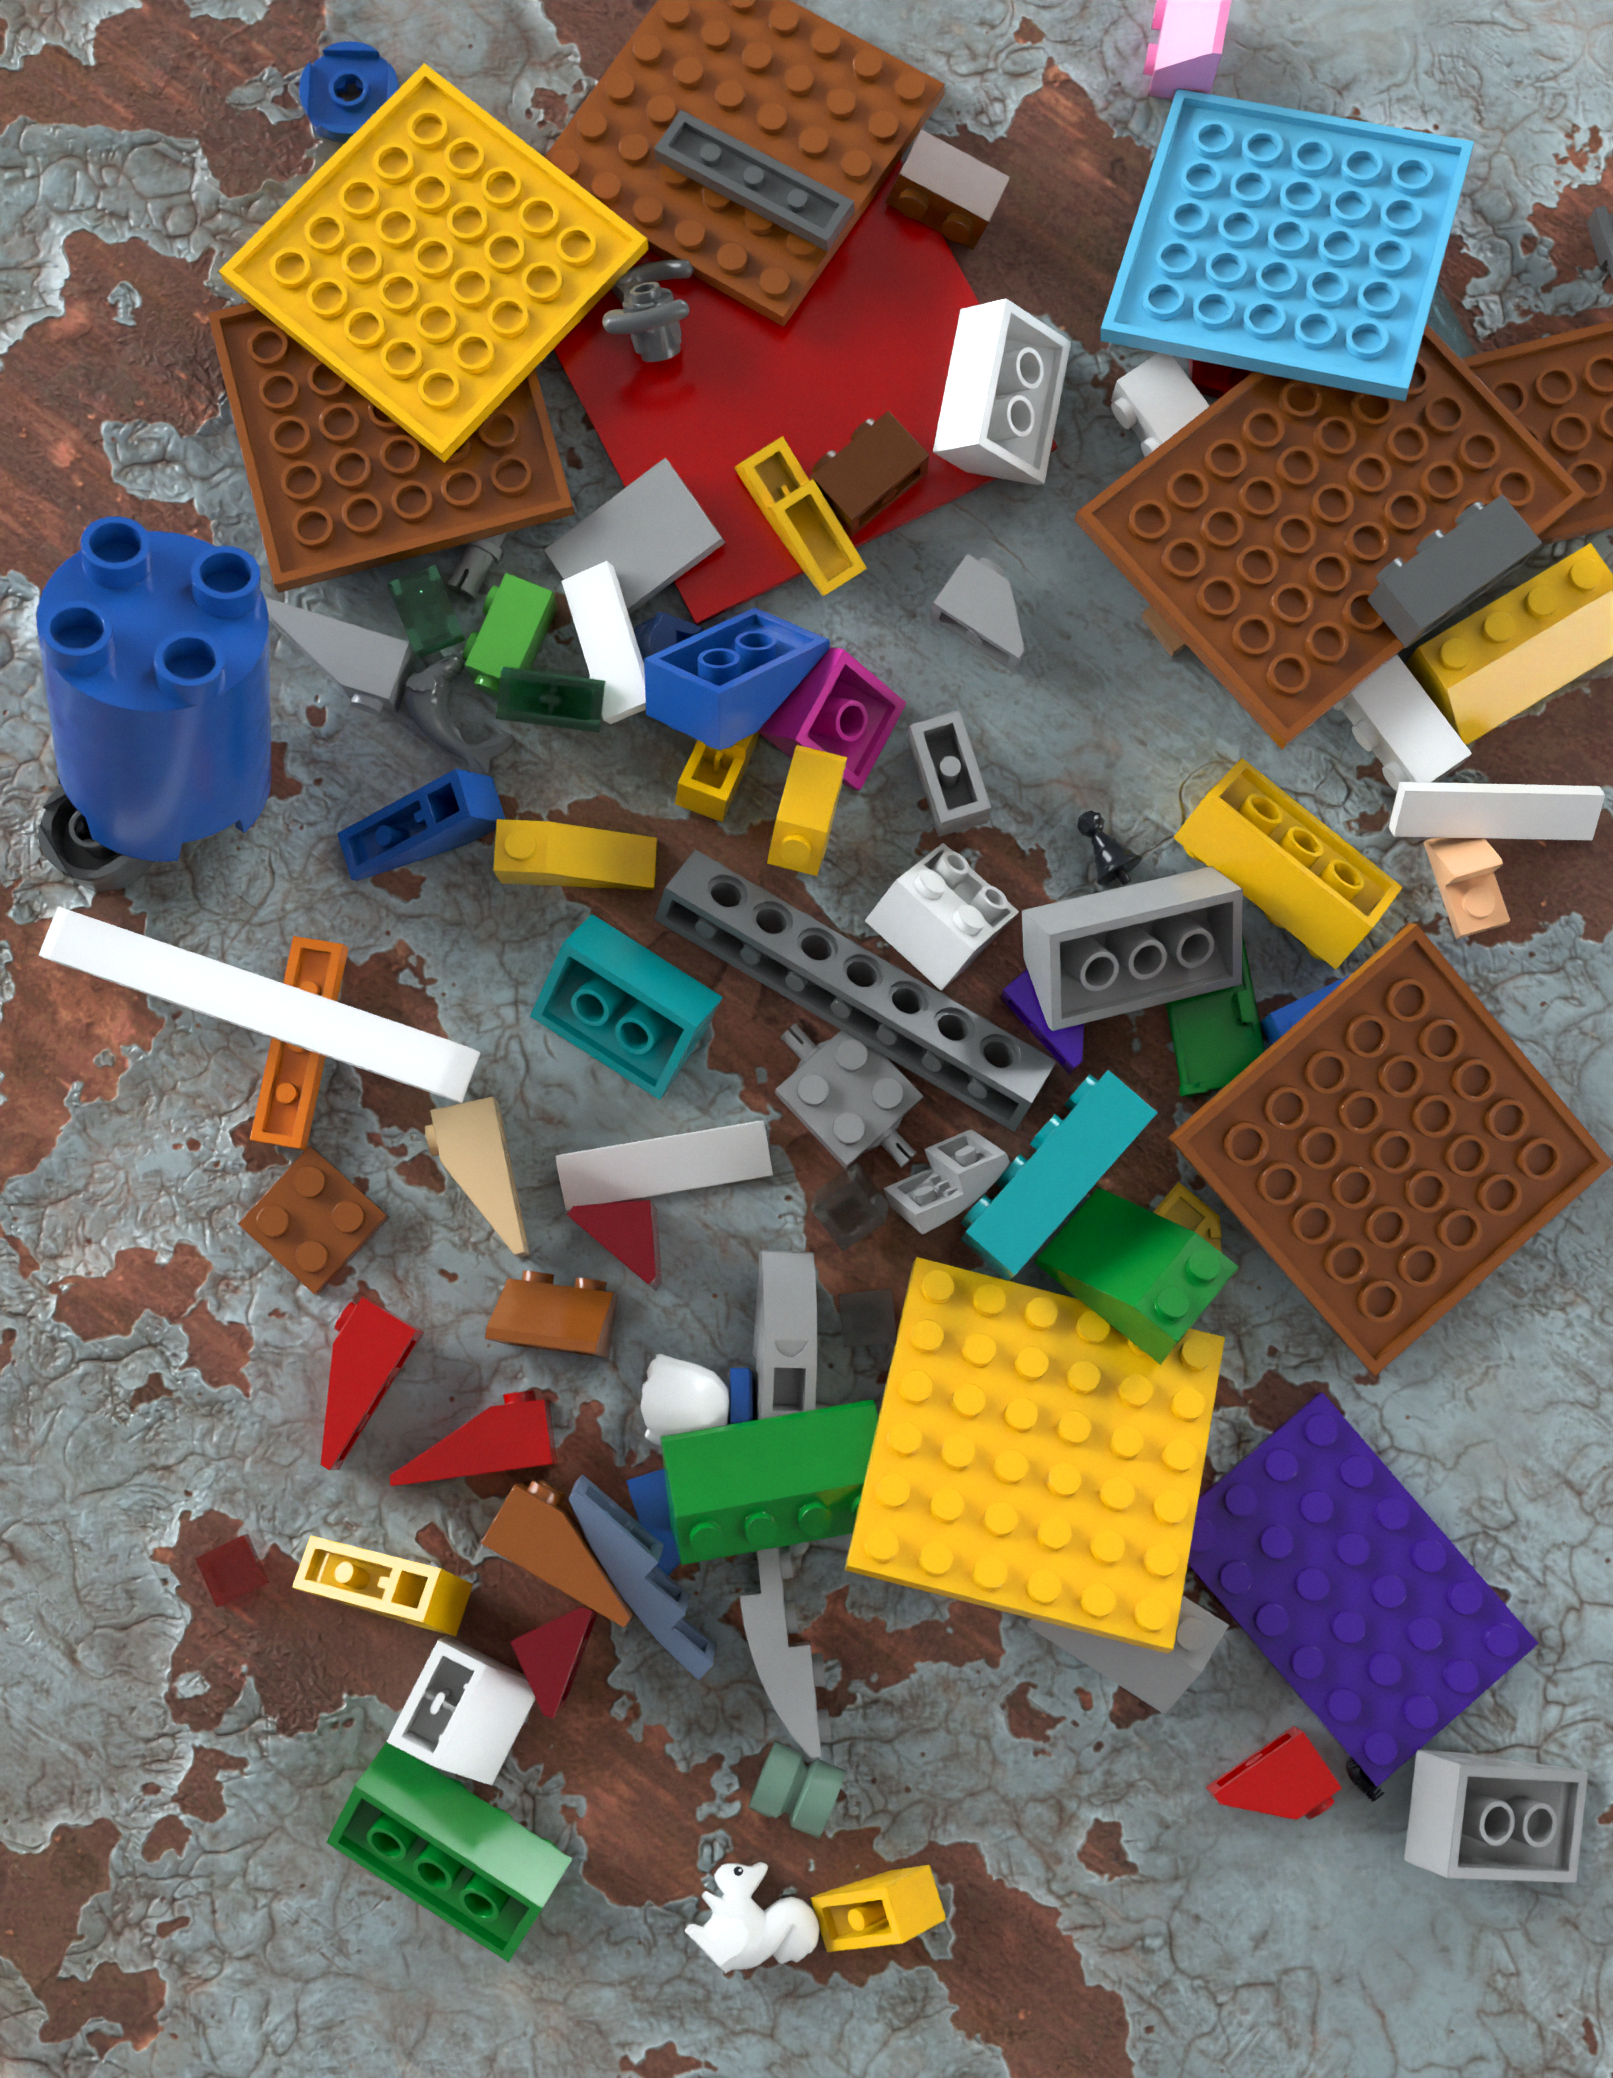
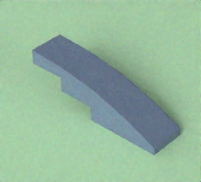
M582 1474L575 1482L568 1499L593 1552L622 1598L655 1639L699 1680L713 1665L717 1645L684 1617L690 1594L656 1566L659 1563L664 1544Z

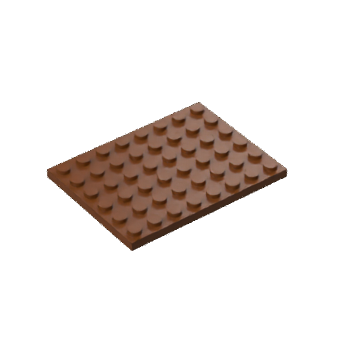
M1426 323L1406 401L1253 371L1078 510L1074 521L1280 749L1283 750L1405 648L1367 601L1379 584L1375 576L1384 567L1399 557L1405 563L1418 554L1415 548L1426 537L1438 529H1441L1444 534L1450 532L1458 526L1455 522L1456 518L1479 500L1486 506L1503 494L1537 537H1539L1580 503L1587 493Z

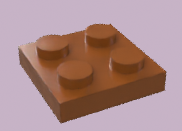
M309 1146L239 1221L238 1225L313 1294L319 1295L390 1217L314 1147Z

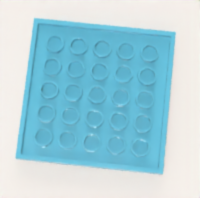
M1177 88L1101 326L1100 341L1406 401L1474 141Z

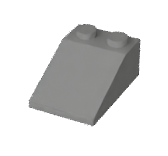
M1417 1750L1404 1861L1445 1878L1576 1883L1588 1772L1579 1769L1461 1752Z

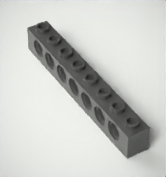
M696 849L664 889L654 920L1013 1132L1016 1131L1056 1063V1060L1040 1052L1036 1047L1016 1038L994 1025L990 1020L975 1014L942 992L934 990L905 973L901 968L888 963L859 946L855 941L842 936L818 922L809 914L801 912L772 895L766 889L755 885L726 868L722 863L709 858Z

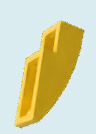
M783 436L734 467L770 525L822 596L827 595L867 569L814 479L811 481L808 479Z
M756 732L736 742L732 747L722 750L710 748L704 742L697 740L678 781L675 805L723 822L760 734Z

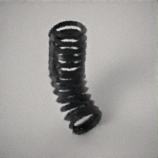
M1352 1757L1348 1758L1346 1762L1348 1776L1355 1783V1786L1361 1788L1360 1791H1363V1794L1366 1793V1797L1371 1799V1802H1375L1384 1792H1381V1789L1372 1784L1370 1779L1361 1770V1765L1351 1768L1350 1766L1356 1763Z

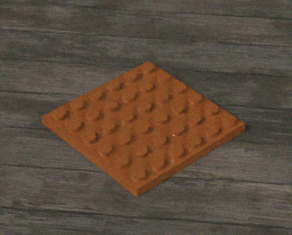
M657 0L544 158L644 235L648 240V250L665 260H689L694 269L693 276L784 327L944 97L945 84L791 0ZM683 110L853 200L854 213L830 250L827 252L657 161L654 148L679 111Z
M251 303L208 313L272 580L278 593L575 515L536 369L515 388L449 459L443 462Z
M1409 923L1168 1137L1171 1143L1365 1369L1374 1376L1382 1371L1613 1165L1612 1160L1417 924Z

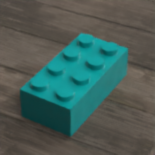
M1109 1070L1099 1081L1090 1074L1064 1104L1071 1111L1064 1120L1054 1114L1030 1143L1037 1150L1033 1156L1027 1161L1019 1154L995 1182L1002 1189L997 1197L992 1201L984 1194L960 1222L967 1228V1231L960 1240L1007 1281L1019 1272L1158 1113Z

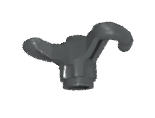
M664 260L632 267L610 289L623 305V310L615 309L608 311L602 318L603 327L608 333L613 335L630 334L636 353L641 354L643 361H663L677 355L681 350L682 332L679 320L688 316L689 306L684 300L674 301L672 292L667 288H661L659 283L655 281L690 278L694 269L689 260Z

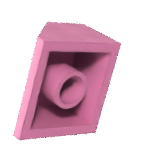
M1156 0L1151 29L1160 31L1158 44H1148L1143 70L1144 75L1152 76L1148 96L1173 100L1177 88L1210 94L1222 55L1231 0Z

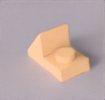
M1436 837L1424 842L1456 939L1504 926L1510 922L1494 874L1503 865V862L1485 838Z

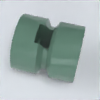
M775 1740L762 1768L747 1809L775 1819L785 1812L789 1814L791 1828L819 1839L836 1802L846 1771L820 1759H816L809 1766L804 1765L802 1753Z

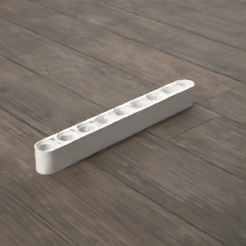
M57 907L38 955L66 967L459 1103L463 1102L480 1056V1052L459 1043L61 907Z

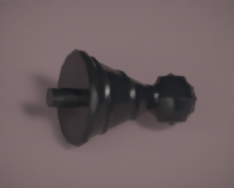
M1093 810L1084 812L1078 817L1077 828L1082 836L1092 838L1091 843L1095 854L1094 862L1096 863L1098 875L1097 883L1099 885H1106L1119 878L1123 886L1127 885L1132 881L1127 872L1134 869L1141 862L1142 857L1117 842L1115 838H1111L1102 832L1105 820L1099 812H1094Z

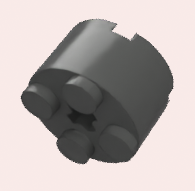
M62 785L48 797L43 807L45 811L41 825L38 824L40 847L45 857L54 867L79 885L95 892L119 890L140 879L151 864L155 862L117 853L92 839L86 817L72 804Z

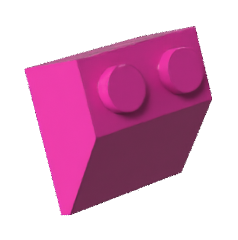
M830 647L826 654L757 732L790 758H793L796 745L847 757L842 784L853 790L860 791L907 703L844 649Z

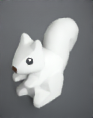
M758 1862L752 1866L726 1863L718 1867L714 1874L715 1882L724 1895L720 1898L705 1891L702 1894V1898L710 1906L713 1912L712 1917L703 1927L691 1924L684 1930L725 1973H728L730 1970L756 1967L771 1955L781 1964L790 1960L797 1963L808 1953H811L818 1942L819 1922L813 1909L804 1900L794 1897L781 1898L763 1911L751 1898L767 1873L768 1865L766 1863Z

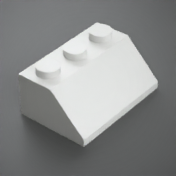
M1006 298L961 309L933 453L968 473L1034 485L1044 484L1071 341Z

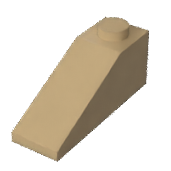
M492 1096L430 1110L433 1124L425 1126V1134L431 1156L439 1155L440 1162L512 1253L519 1258L530 1256L498 1101Z

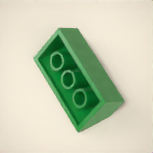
M874 1400L660 1437L671 1530L681 1565L853 1534L879 1419Z
M387 1741L354 1786L326 1841L327 1844L508 1963L572 1861V1858L561 1852L553 1842L538 1837L518 1824L507 1812L492 1807L469 1792L458 1780L446 1777L427 1763L387 1743Z

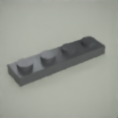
M683 110L679 111L654 148L657 161L827 252L854 213L853 200Z

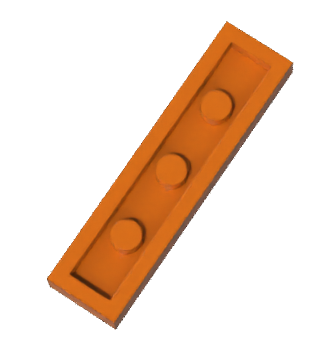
M293 936L283 983L337 1002L349 948L341 943ZM271 1038L250 1135L251 1141L302 1151L307 1149L326 1056Z

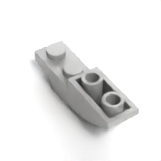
M759 1251L753 1356L757 1360L753 1420L815 1410L817 1299L814 1253Z
M790 1545L757 1551L761 1591L744 1592L739 1596L744 1629L751 1656L761 1683L776 1713L791 1736L810 1758L822 1757L821 1743L831 1742L828 1708L817 1709L815 1687L826 1686L823 1654H812L811 1641L789 1643L788 1634L798 1633L795 1600L785 1601L783 1579L793 1578Z

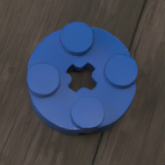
M353 41L335 43L323 49L324 56L318 58L313 65L309 61L303 69L299 82L300 101L315 132L322 138L340 143H346L400 88L396 72L390 62L388 63L380 57L379 51L370 45ZM348 84H356L358 92L362 93L353 101H344V98L337 97L338 93L347 91Z

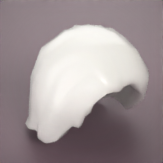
M656 1354V1358L650 1362L647 1370L648 1379L642 1386V1400L640 1404L643 1419L648 1428L645 1433V1438L648 1441L661 1446L660 1437L728 1425L731 1412L730 1390L714 1371L664 1354Z

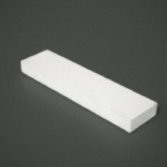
M1399 782L1389 829L1394 837L1593 840L1605 794L1599 786Z

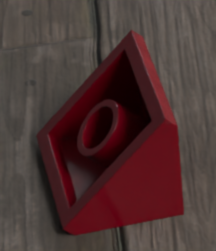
M651 1200L573 1206L566 1214L655 1291L662 1284L658 1217L657 1208Z
M584 1604L522 1633L511 1641V1645L542 1714L552 1719L566 1705L598 1612Z

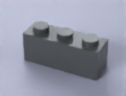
M1503 494L1486 506L1481 500L1475 502L1456 518L1457 527L1447 534H1444L1441 529L1434 531L1415 548L1418 553L1415 557L1406 563L1399 557L1389 563L1375 576L1379 584L1367 601L1405 648H1408L1526 563L1542 544V541Z

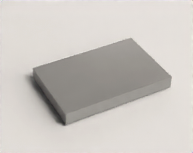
M664 458L545 548L544 551L563 579L608 561L614 566L625 605L630 615L726 542L673 466Z

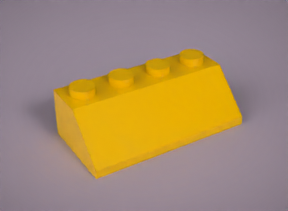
M1589 543L1422 644L1415 650L1405 665L1467 746L1613 657V574L1594 546Z
M1243 758L1209 791L1173 837L1183 845L1184 850L1191 858L1205 863L1208 867L1212 866L1242 888L1243 895L1263 910L1271 923L1277 927L1285 928L1305 945L1307 951L1313 957L1327 962L1335 970L1373 929L1403 888Z

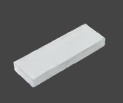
M605 561L562 580L603 720L613 724L646 710L644 663L614 566Z

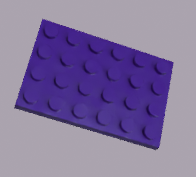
M1318 1392L1199 1495L1187 1565L1347 1755L1353 1758L1357 1766L1361 1765V1770L1376 1787L1384 1782L1410 1759L1417 1750H1420L1539 1644L1323 1392Z

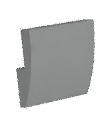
M970 1129L925 1148L924 1150L931 1168L884 1188L890 1207L921 1234H924L944 1224L972 1205L995 1183L1010 1162L1006 1152Z

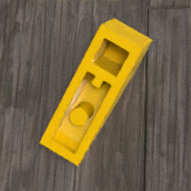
M497 819L493 871L501 884L655 890L658 840L655 837L549 821Z
M310 1535L292 1588L407 1624L456 1637L473 1583L441 1568Z

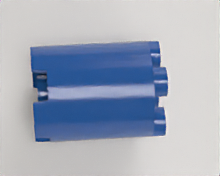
M111 516L94 521L84 530L81 536V550L68 558L48 580L37 609V631L58 780L72 804L86 817L91 837L96 842L110 850L132 858L158 862L178 861L182 843L214 835L234 823L237 829L245 833L262 813L270 793L272 769L269 614L260 585V568L252 555L237 547L214 546L206 541L178 533L146 531L138 522L125 517Z

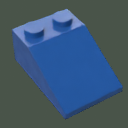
M754 607L645 658L646 715L668 725L673 730L681 731L704 742L710 748L722 750L732 747L736 742L756 733L830 649V640Z

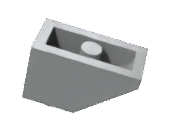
M966 554L934 600L931 619L1010 671L1016 673L1021 666L1025 649L1011 583L1005 578L1004 571L994 562L986 558H980L978 561L971 555Z

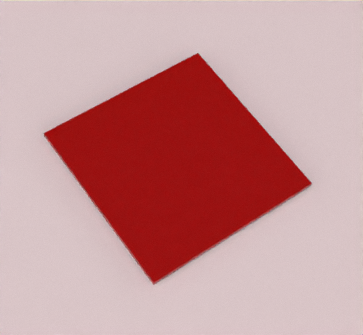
M901 159L784 327L691 275L690 278L655 281L659 283L661 288H667L672 292L674 301L681 299L686 301L689 306L688 316L679 320L682 342L680 343L681 350L677 355L663 361L646 362L642 360L641 354L635 352L630 334L613 335L608 333L602 324L603 316L611 310H623V305L610 290L553 349L624 488L666 458L726 543L674 581L695 625L705 623L805 574L770 525L734 469L736 465L782 436L810 481L813 474L812 469L822 456L831 450H835L837 453L851 442L850 438L853 432L863 422L870 418L877 421L887 411L899 421L929 454L928 472L921 480L853 537L847 534L855 549L999 479L965 472L933 453L960 310L980 304L942 234L916 219L906 217L899 210L885 203L903 166ZM647 250L632 267L664 261L665 259ZM1054 439L1050 453L1056 451L1058 447Z

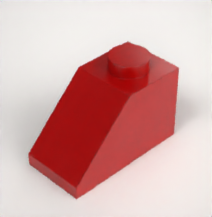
M1295 1726L1286 1730L1205 1787L1211 1797L1221 1805L1298 1820L1304 1815L1307 1819L1319 1816L1333 1805L1334 1799L1332 1795L1342 1789L1304 1731Z

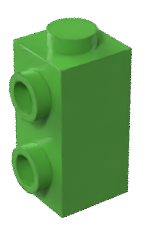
M505 573L499 587L492 586L484 603L483 614L487 616L480 632L473 631L470 634L463 651V660L466 661L465 666L471 679L475 681L473 685L477 689L497 698H502L504 693L519 698L558 609L553 591Z

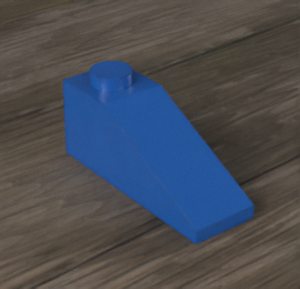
M456 768L338 832L337 835L351 880L359 881L468 845L496 830L497 819H505L491 776Z

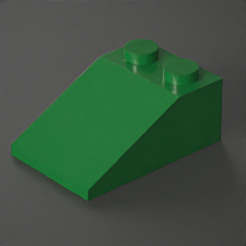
M1100 1187L1095 1190L1034 1262L1160 1365L1220 1293L1239 1267L1196 1232Z

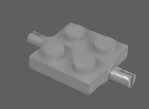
M797 1023L792 1025L790 1030H787L780 1037L801 1060L796 1071L775 1089V1094L845 1170L864 1152L877 1148L880 1145L895 1159L901 1168L917 1154L896 1130L902 1118L924 1096L885 1055L842 1030L832 1039L819 1043L817 1046L798 1027Z

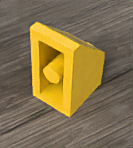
M796 745L774 825L767 864L818 876L829 844L847 757Z
M930 1865L890 1870L817 1894L811 1898L827 1952L905 1943L946 1920Z

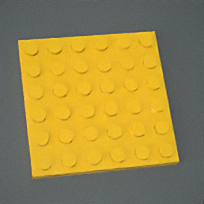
M424 63L219 270L223 281L438 458L446 462L615 285L616 281L646 253L649 246L648 240L644 235Z
M916 1257L912 1266L845 1571L1162 1653H1170L1174 1649L1225 1337L1190 1328L1160 1365L1077 1298Z

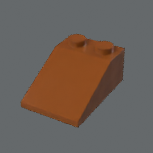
M523 1270L522 1280L507 1279L487 1324L485 1339L507 1345L609 1358L618 1295L614 1292L606 1291V1281L576 1277L574 1287L553 1284L554 1274Z
M541 1479L537 1481L532 1480L530 1484L527 1482L514 1484L481 1544L625 1628L632 1621L635 1613L622 1598L593 1552L575 1512L562 1503L566 1494Z

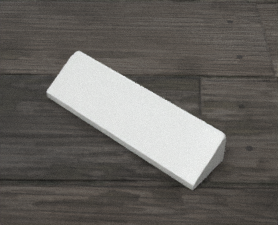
M763 1120L555 1156L566 1211H569L573 1206L616 1203L773 1176Z

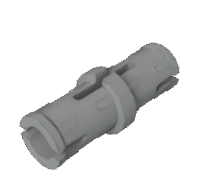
M509 532L464 544L466 550L452 577L447 581L446 587L455 593H458L459 589H461V591L467 594L466 598L475 601L477 593L494 562L499 563L504 554L501 547Z

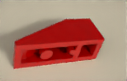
M361 1297L357 1305L350 1302L339 1316L334 1327L340 1333L333 1342L320 1463L321 1466L328 1470H339L424 1334L422 1330L373 1300Z
M535 1390L503 1394L504 1405L490 1406L389 1475L390 1486L557 1464L550 1400H536Z

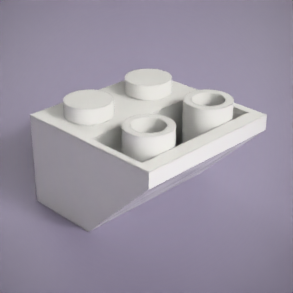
M942 843L895 880L865 919V922L942 991L970 966L1015 918L1019 911L1007 901V898L999 889L990 886L970 868L963 856L952 851Z
M446 1635L437 1641L387 1743L436 1768L493 1785L536 1698L524 1674Z

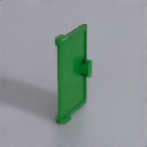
M1242 933L1241 985L1165 1003L1181 1085L1178 1087L1180 1097L1192 1098L1196 1095H1203L1208 1090L1224 1088L1265 1052ZM1239 1019H1241L1243 1023H1246V1025L1241 1024L1239 1022Z

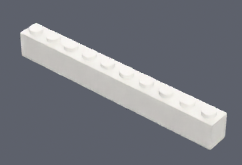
M1157 353L1118 379L1111 398V408L1115 418L1125 429L1132 428L1142 442L1141 449L1145 457L1210 406L1173 356L1163 353ZM1398 655L1394 656L1333 707L1335 710L1342 709L1353 724L1352 733L1360 746L1366 751L1372 750L1384 765L1382 768L1384 777L1395 791L1398 790L1399 782L1437 783L1460 767L1472 754Z

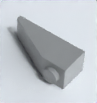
M264 597L270 622L349 699H352L351 705L379 715L382 709L398 713L406 688L405 683L411 676L417 659L409 642Z

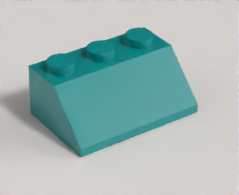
M591 914L562 943L530 1017L660 1100L705 1034L723 997Z

